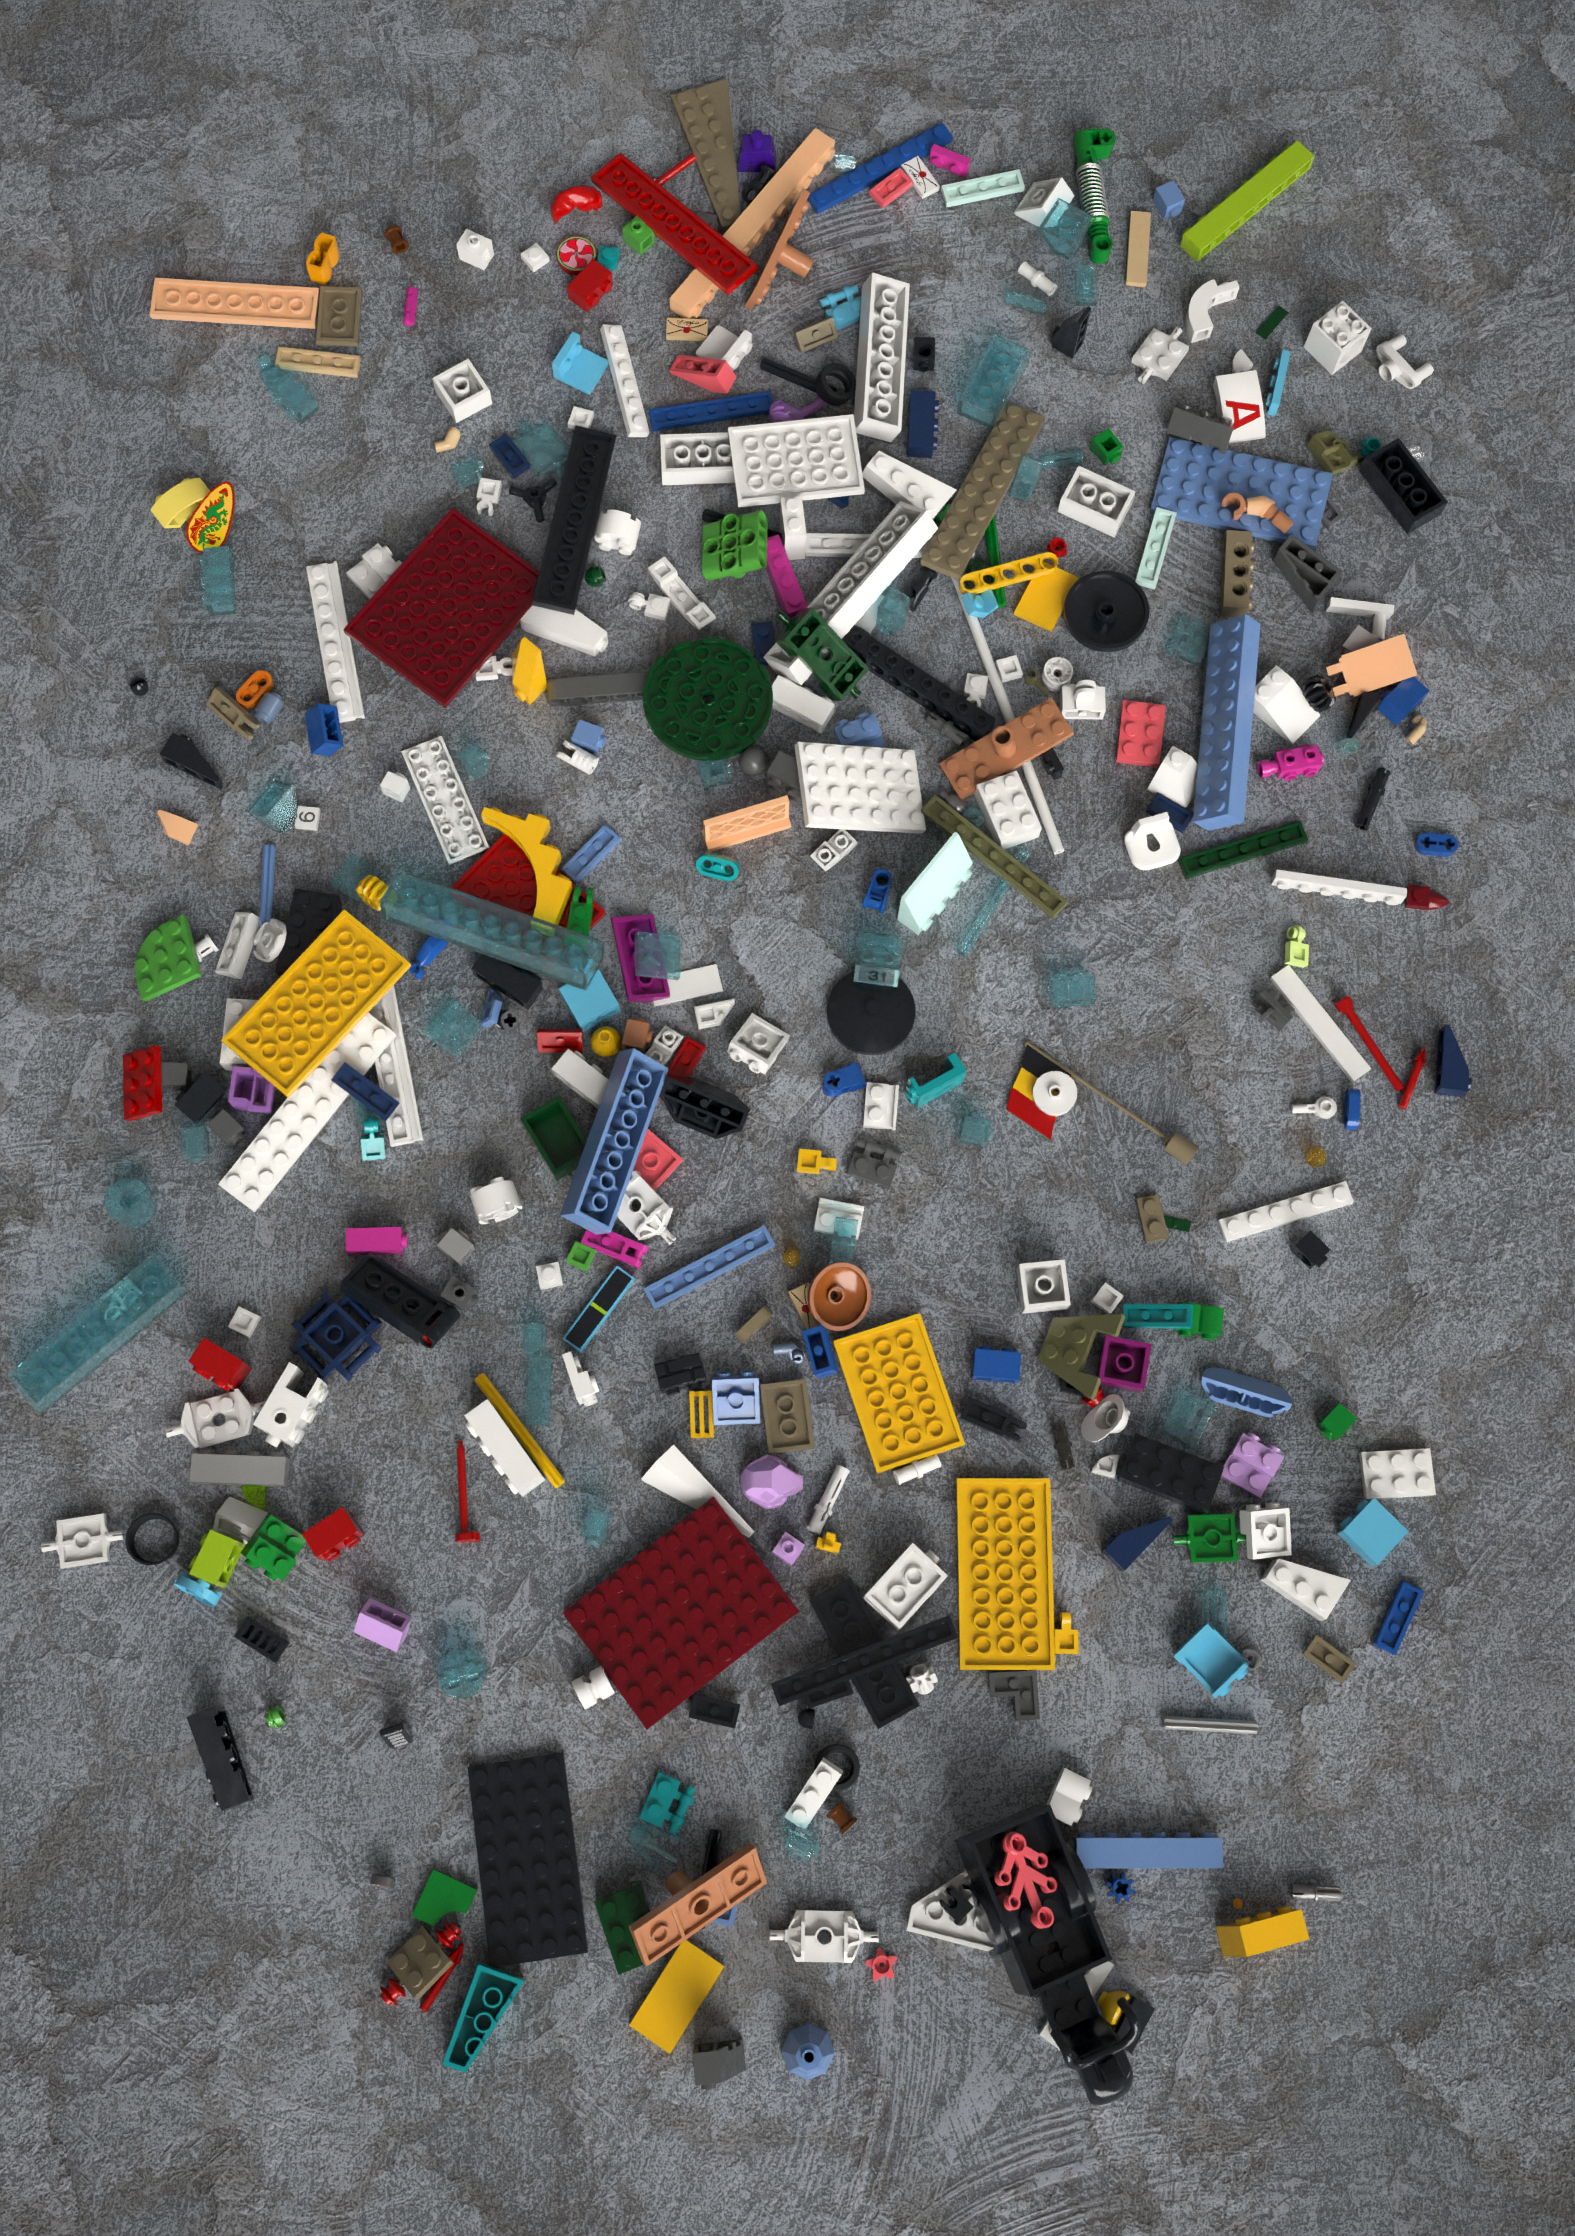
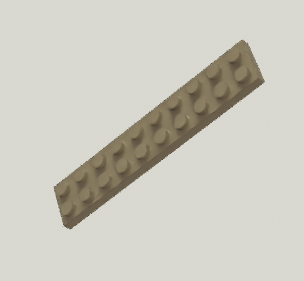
M1007 402L921 558L920 565L957 580L961 578L1045 422V416Z

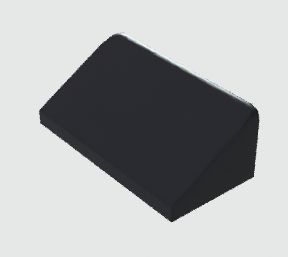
M1132 1996L1129 2004L1139 2019L1140 2033L1137 2039L1125 2049L1131 2054L1155 2010L1135 1996ZM1124 2014L1114 2031L1120 2039L1130 2030V2024Z

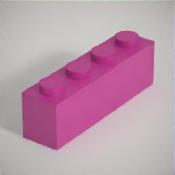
M779 534L768 537L767 566L765 570L781 610H784L790 618H793L802 608H807L808 606Z

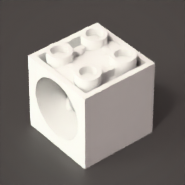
M1341 301L1312 325L1304 348L1333 375L1362 351L1372 328L1344 301Z

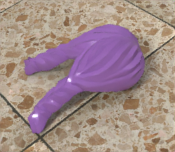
M819 397L815 402L800 409L788 405L784 401L777 400L770 407L769 421L775 423L803 420L817 412L822 405L827 403Z

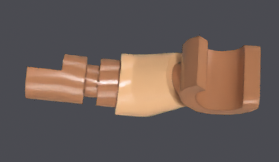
M1229 493L1222 501L1221 506L1223 507L1231 504L1238 507V510L1233 512V521L1238 520L1243 515V512H1246L1247 515L1265 517L1267 520L1271 519V523L1284 534L1294 523L1283 511H1277L1278 507L1274 505L1275 501L1263 495L1246 498L1245 501L1242 495Z

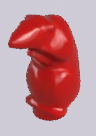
M582 185L570 187L556 194L553 203L550 204L554 223H557L562 216L567 215L574 208L583 212L592 209L598 211L602 206L600 191H597L592 186Z

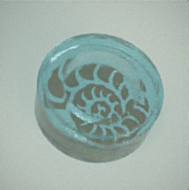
M1347 738L1339 741V752L1342 754H1352L1359 751L1361 748L1360 740L1358 738Z

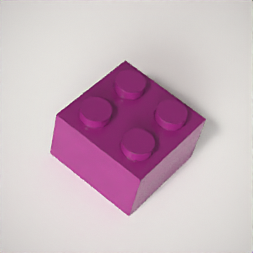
M1105 1335L1101 1342L1096 1377L1101 1379L1100 1385L1141 1393L1145 1389L1151 1344Z

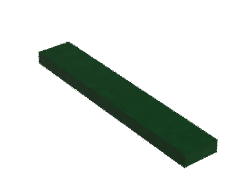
M1297 821L1179 857L1178 862L1186 880L1307 843L1308 837L1302 822Z

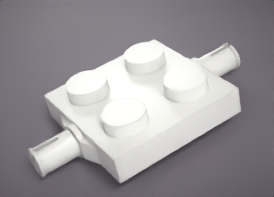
M1176 326L1170 335L1153 328L1132 357L1131 363L1143 370L1142 374L1138 377L1140 383L1145 384L1150 375L1158 376L1167 381L1185 357L1189 346L1177 340L1182 333L1180 327L1178 329V326Z
M104 1513L56 1521L57 1535L55 1541L42 1542L41 1546L43 1547L41 1549L42 1552L56 1550L59 1555L60 1568H71L109 1562L110 1541L124 1540L125 1536L122 1535L124 1534L123 1530L109 1532L106 1514Z

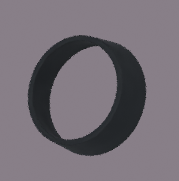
M144 1514L135 1519L129 1526L125 1538L126 1549L129 1555L140 1564L157 1565L170 1559L177 1550L179 1544L177 1528L168 1517L162 1514ZM153 1519H161L172 1525L175 1532V1544L172 1551L167 1557L158 1562H150L141 1558L134 1546L135 1534L139 1527Z

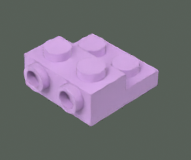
M1248 1432L1246 1435L1242 1433L1239 1435L1223 1465L1224 1469L1221 1477L1260 1499L1284 1457L1280 1455L1281 1450L1271 1444H1268L1266 1447L1259 1443L1260 1438L1255 1434Z

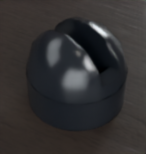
M135 677L130 682V689L137 696H143L149 690L146 680L141 677Z
M804 1709L799 1713L798 1722L802 1727L813 1729L815 1710Z

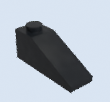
M1084 308L1067 318L1060 327L1057 326L1051 336L1053 338L1052 347L1073 359L1083 345L1092 308Z
M172 733L160 752L163 761L221 790L223 785L220 779L192 743V739L184 734L179 736Z

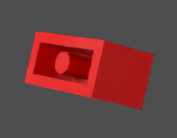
M592 259L567 286L568 299L588 312L598 304L600 298L612 289V272Z

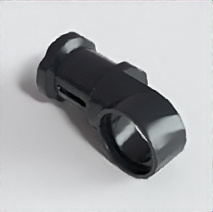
M761 164V170L756 179L752 180L751 184L745 186L742 191V197L749 205L754 200L748 199L749 192L756 190L757 196L776 174L774 170L764 164Z

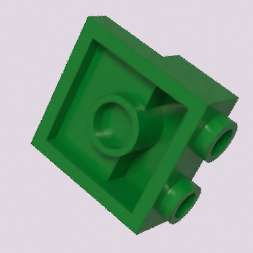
M267 1513L240 1553L246 1557L244 1562L254 1569L260 1566L265 1569L263 1574L273 1581L279 1578L283 1581L297 1562L294 1558L306 1540L301 1533L272 1514Z

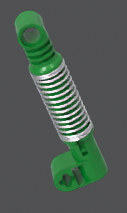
M1109 129L1081 130L1073 136L1077 160L1076 178L1085 230L1088 231L1090 241L1089 257L1096 264H1103L1108 261L1113 246L1112 239L1108 233L1110 219L1102 169L1099 162H1097V159H1105L1112 154L1116 136Z

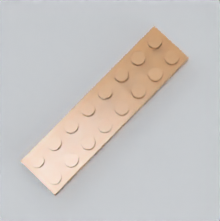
M155 278L150 316L151 319L316 329L320 290L313 287Z

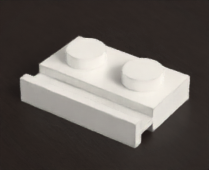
M867 1082L863 1128L896 1129L899 1085Z
M820 1198L814 1231L858 1240L864 1206Z

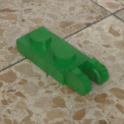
M575 886L573 902H571L565 946L588 948L594 908V888L589 887L587 890V903H579L581 889L580 886Z

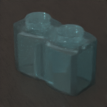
M1086 971L1076 972L1073 976L1057 973L1048 980L1051 1008L1094 1005L1097 1000L1094 975L1087 974Z

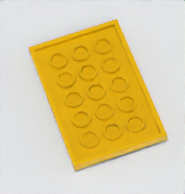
M920 1313L833 1341L877 1474L965 1445Z

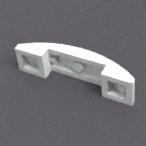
M665 556L648 567V571L665 596L670 598L673 606L696 629L700 630L716 619V616L704 602H700L680 579L677 570Z

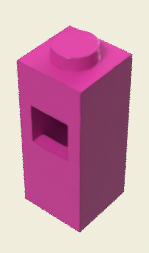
M402 1227L346 1228V1252L349 1256L367 1255L369 1252L374 1255L404 1254V1247H408V1234L404 1233Z

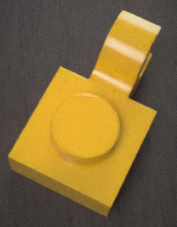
M799 1148L798 1173L820 1175V1168L836 1171V1158H824L820 1150Z
M827 1532L826 1535H823V1538L818 1537L815 1548L838 1554L841 1543L836 1542L835 1533Z
M1059 1612L1060 1629H1054L1055 1654H1079L1078 1630L1071 1629V1613Z

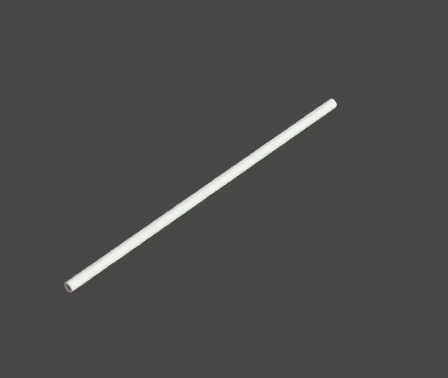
M952 578L1005 724L1015 719L979 620L977 617L969 616L961 598L963 594L959 590L961 578L959 580ZM1030 760L1021 767L1053 853L1056 855L1064 852V848Z

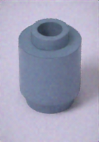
M275 692L264 693L254 710V717L262 724L269 725L270 722L275 720L284 705L281 701L282 697Z

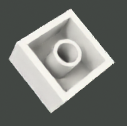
M469 359L432 378L435 392L456 423L492 404L490 390Z
M1065 1259L1018 1265L1016 1272L1022 1314L1066 1310L1069 1308L1071 1303Z

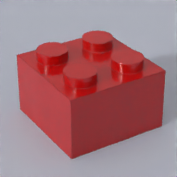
M206 1338L202 1339L188 1362L194 1365L193 1371L207 1380L213 1377L211 1382L227 1392L230 1388L233 1390L239 1389L252 1370L245 1362Z
M341 1507L302 1533L316 1558L322 1561L328 1560L329 1562L338 1558L341 1555L340 1551L347 1546L352 1548L361 1542L360 1538L365 1535L351 1512L344 1507Z

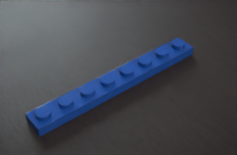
M943 122L814 190L810 193L807 201L810 202L811 207L818 215L888 177L907 161L917 156L921 159L929 155L933 144L941 147L946 146L953 141V136Z

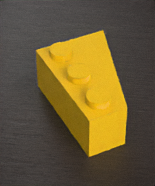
M1291 1905L1277 1908L1278 1912L1271 1913V1911L1260 1912L1254 1918L1243 1917L1236 1919V1922L1215 1926L1222 1955L1226 1957H1248L1309 1940L1302 1909H1292Z

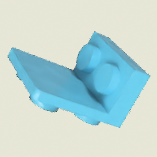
M573 331L552 362L554 378L588 395L591 394L609 366L607 359L583 348L580 342V335Z

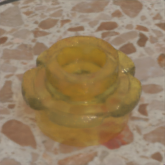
M1309 1148L1310 1151L1305 1156L1309 1165L1318 1168L1327 1163V1155L1323 1149Z
M789 1246L788 1251L783 1253V1263L787 1264L789 1269L798 1267L800 1264L799 1249H792V1246Z

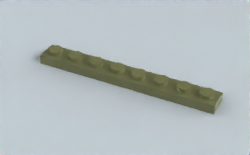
M934 795L921 809V813L950 837L954 832H957L967 851L1050 918L1054 919L1068 904L1064 897L937 795Z

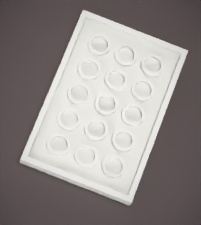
M853 414L728 427L738 507L780 503V498L802 496V501L860 495L865 492Z
M797 742L794 745L805 827L919 834L926 831L924 815L921 813L923 805L914 750Z

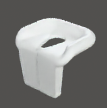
M1168 812L1139 819L1124 837L1130 860L1140 870H1151L1172 864L1180 856V845L1173 825L1169 821ZM1152 833L1160 844L1158 851L1153 852L1148 849L1147 834Z

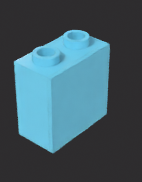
M598 968L584 972L581 977L574 981L569 980L559 988L561 998L578 1028L583 1029V1032L620 1013V1006Z
M1375 1498L1363 1499L1355 1508L1357 1512L1352 1517L1350 1515L1347 1516L1340 1523L1342 1528L1337 1534L1372 1567L1378 1565L1409 1531Z

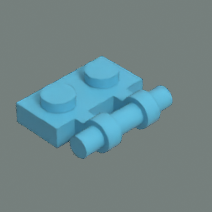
M856 284L851 287L845 286L841 291L834 294L832 292L826 294L825 298L819 300L821 308L829 306L830 309L825 311V317H833L836 330L860 321L861 296L853 297V294L859 292ZM845 298V303L837 305V301Z

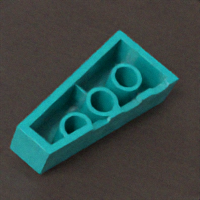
M477 1961L446 2047L442 2065L464 2073L467 2072L485 2044V2041L498 2024L501 2016L525 1982L524 1977Z

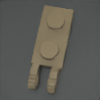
M220 686L214 687L206 705L234 731H237L246 739H253L255 734L249 727L243 724L245 722L248 726L257 729L260 726V722L254 716L249 715V712Z

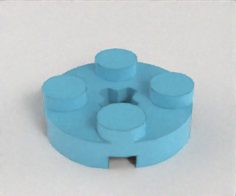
M181 1571L174 1582V1586L211 1607L218 1603L222 1593L213 1588L209 1589L210 1584L199 1578L197 1581L192 1580L193 1577Z

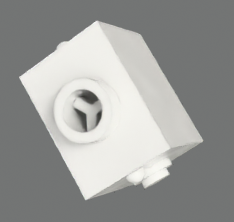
M468 229L464 231L456 244L459 259L482 270L486 269L494 256L492 240Z

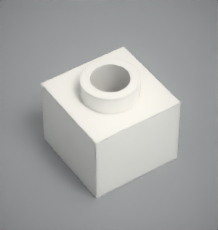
M388 771L380 784L384 795L399 802H403L410 790L407 778L398 772L394 774Z

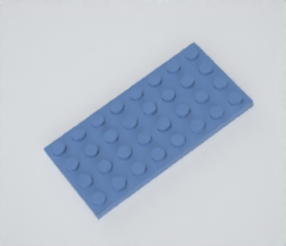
M1169 437L1150 513L1155 514L1156 507L1176 512L1175 519L1221 530L1252 532V537L1283 544L1290 535H1293L1312 550H1315L1333 473L1226 450L1225 454L1219 452L1218 448L1212 446L1205 447L1199 443ZM1229 493H1238L1243 496L1245 501L1246 498L1263 495L1275 501L1274 505L1278 507L1277 511H1283L1294 523L1284 534L1271 523V519L1267 520L1265 517L1247 515L1246 512H1243V515L1238 520L1233 521V512L1238 510V507L1232 504L1223 507L1221 506L1222 501Z

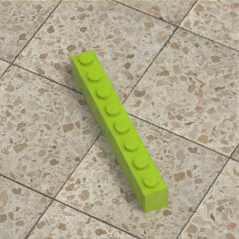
M1298 140L1291 146L1287 145L1278 157L1274 156L1268 162L1266 167L1263 169L1259 168L1249 181L1245 180L1238 190L1230 192L1221 204L1217 203L1210 213L1206 216L1202 215L1193 227L1186 228L1182 233L1180 247L1198 262L1311 168L1314 155Z

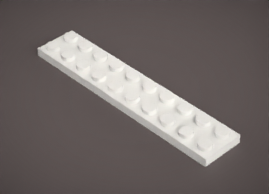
M367 1013L297 1090L284 1101L218 1185L253 1212H256L349 1096L346 1091L331 1081L340 1067L346 1062L365 1076L396 1037V1033Z

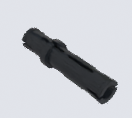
M1379 767L1373 782L1368 786V795L1355 823L1356 828H1359L1361 825L1360 830H1368L1380 797L1386 791L1384 787L1391 774L1389 770L1384 773L1386 768Z

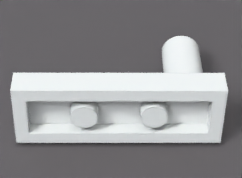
M1331 597L1326 603V612L1374 618L1372 635L1384 641L1386 620H1389L1393 615L1394 605Z

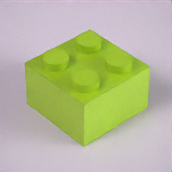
M210 1529L209 1533H205L201 1539L200 1546L202 1548L198 1556L195 1555L189 1565L191 1571L189 1574L213 1585L226 1588L241 1556L240 1552L246 1544Z

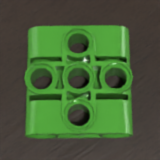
M759 510L739 516L730 513L723 520L704 524L702 572L706 581L709 582L729 576L741 578L746 572L766 568L768 523L764 511Z

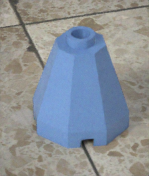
M809 2022L790 2029L781 2048L788 2071L805 2080L826 2073L835 2053L828 2032ZM807 2052L813 2053V2056L804 2057Z

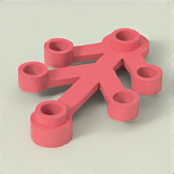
M1009 1832L1004 1836L1002 1842L1006 1853L1002 1868L994 1875V1880L998 1886L1009 1885L1012 1880L1010 1873L1015 1862L1017 1872L1011 1893L1003 1900L1004 1907L1008 1911L1019 1909L1021 1905L1020 1897L1024 1886L1033 1910L1031 1914L1032 1924L1039 1929L1050 1927L1054 1921L1053 1912L1048 1907H1042L1033 1881L1040 1885L1044 1893L1054 1892L1057 1889V1882L1053 1877H1046L1027 1866L1024 1857L1031 1860V1864L1035 1869L1045 1868L1048 1864V1858L1044 1853H1038L1027 1847L1026 1840L1021 1834Z

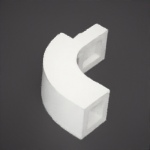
M1215 279L1203 284L1194 293L1185 318V329L1190 343L1210 338L1213 324L1209 317L1208 309L1214 305L1236 299L1239 290L1237 280L1223 282L1217 286Z

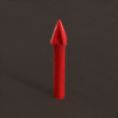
M691 153L659 178H653V180L662 186L697 160L696 157Z
M1425 1048L1412 1061L1414 1064L1398 1107L1401 1109H1407L1422 1066L1426 1064Z
M464 1943L449 1955L454 1964L432 1985L419 2006L424 2012H428L457 1964H460L465 1946Z

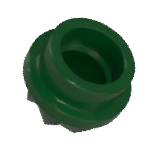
M594 565L591 566L585 573V581L590 586L599 587L602 586L603 582H606L605 573L600 565L596 567Z

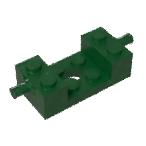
M802 608L793 618H790L784 610H781L776 617L785 626L774 641L789 656L796 655L821 681L818 687L832 701H843L849 693L856 699L861 694V691L855 685L869 670L865 663L813 608ZM824 648L828 649L830 653L829 659L826 661L821 656Z

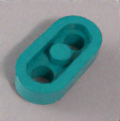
M705 852L696 861L697 871L704 876L732 881L737 878L740 872L739 863L730 857ZM705 860H709L712 864H706ZM729 865V866H731L733 869H732V870H729V869L726 868V866Z

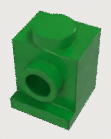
M1108 428L1092 438L1089 450L1094 452L1105 466L1108 463L1113 465L1121 459L1124 446Z

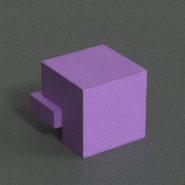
M233 1066L228 1102L237 1111L272 1113L275 1087L257 1071L252 1070L251 1067Z

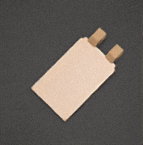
M1405 634L1342 655L1339 659L1340 663L1326 667L1328 676L1343 672L1346 684L1333 688L1335 697L1348 692L1350 696L1354 695L1356 697L1364 692H1370L1417 676Z

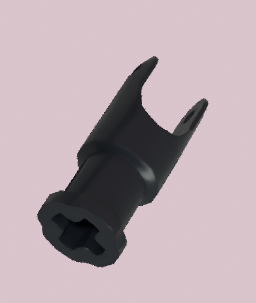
M925 566L920 568L921 572L916 579L912 580L899 601L900 608H903L907 601L915 597L911 603L910 610L914 612L929 590L928 586L938 576L935 570Z

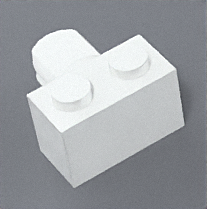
M1081 680L1077 684L1062 686L1060 692V711L1064 718L1103 720L1106 711L1105 687H1099L1092 680Z

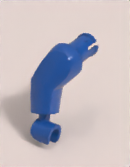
M437 914L428 916L429 919H425L432 935L425 941L415 957L419 960L418 963H412L409 968L411 974H414L419 969L415 974L417 979H421L425 975V971L422 968L424 964L429 966L450 942V933L443 928Z

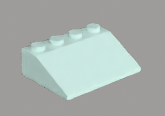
M957 832L953 833L901 897L897 920L917 935L922 930L927 931L933 922L931 920L935 914L939 915L946 906L945 901L949 897L952 899L959 890L958 885L962 881L965 883L972 874V871H970L972 861Z

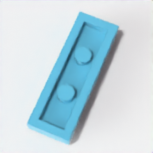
M1282 350L1280 358H1275L1273 370H1276V374L1272 375L1269 387L1272 388V393H1268L1265 404L1269 406L1268 415L1275 416L1279 408L1291 351Z

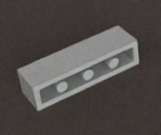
M199 1450V1454L192 1453L189 1482L201 1485L288 1488L290 1459L284 1457V1453L270 1452L269 1456H260L261 1452L247 1451L246 1455H237V1451L225 1450L223 1454H214L213 1450Z

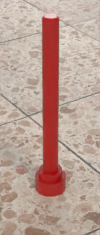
M1347 996L1337 1002L1334 1006L1338 1012H1342L1343 1015L1346 1014L1396 1091L1401 1090L1404 1087L1354 1012L1353 1009L1355 1007L1351 997Z

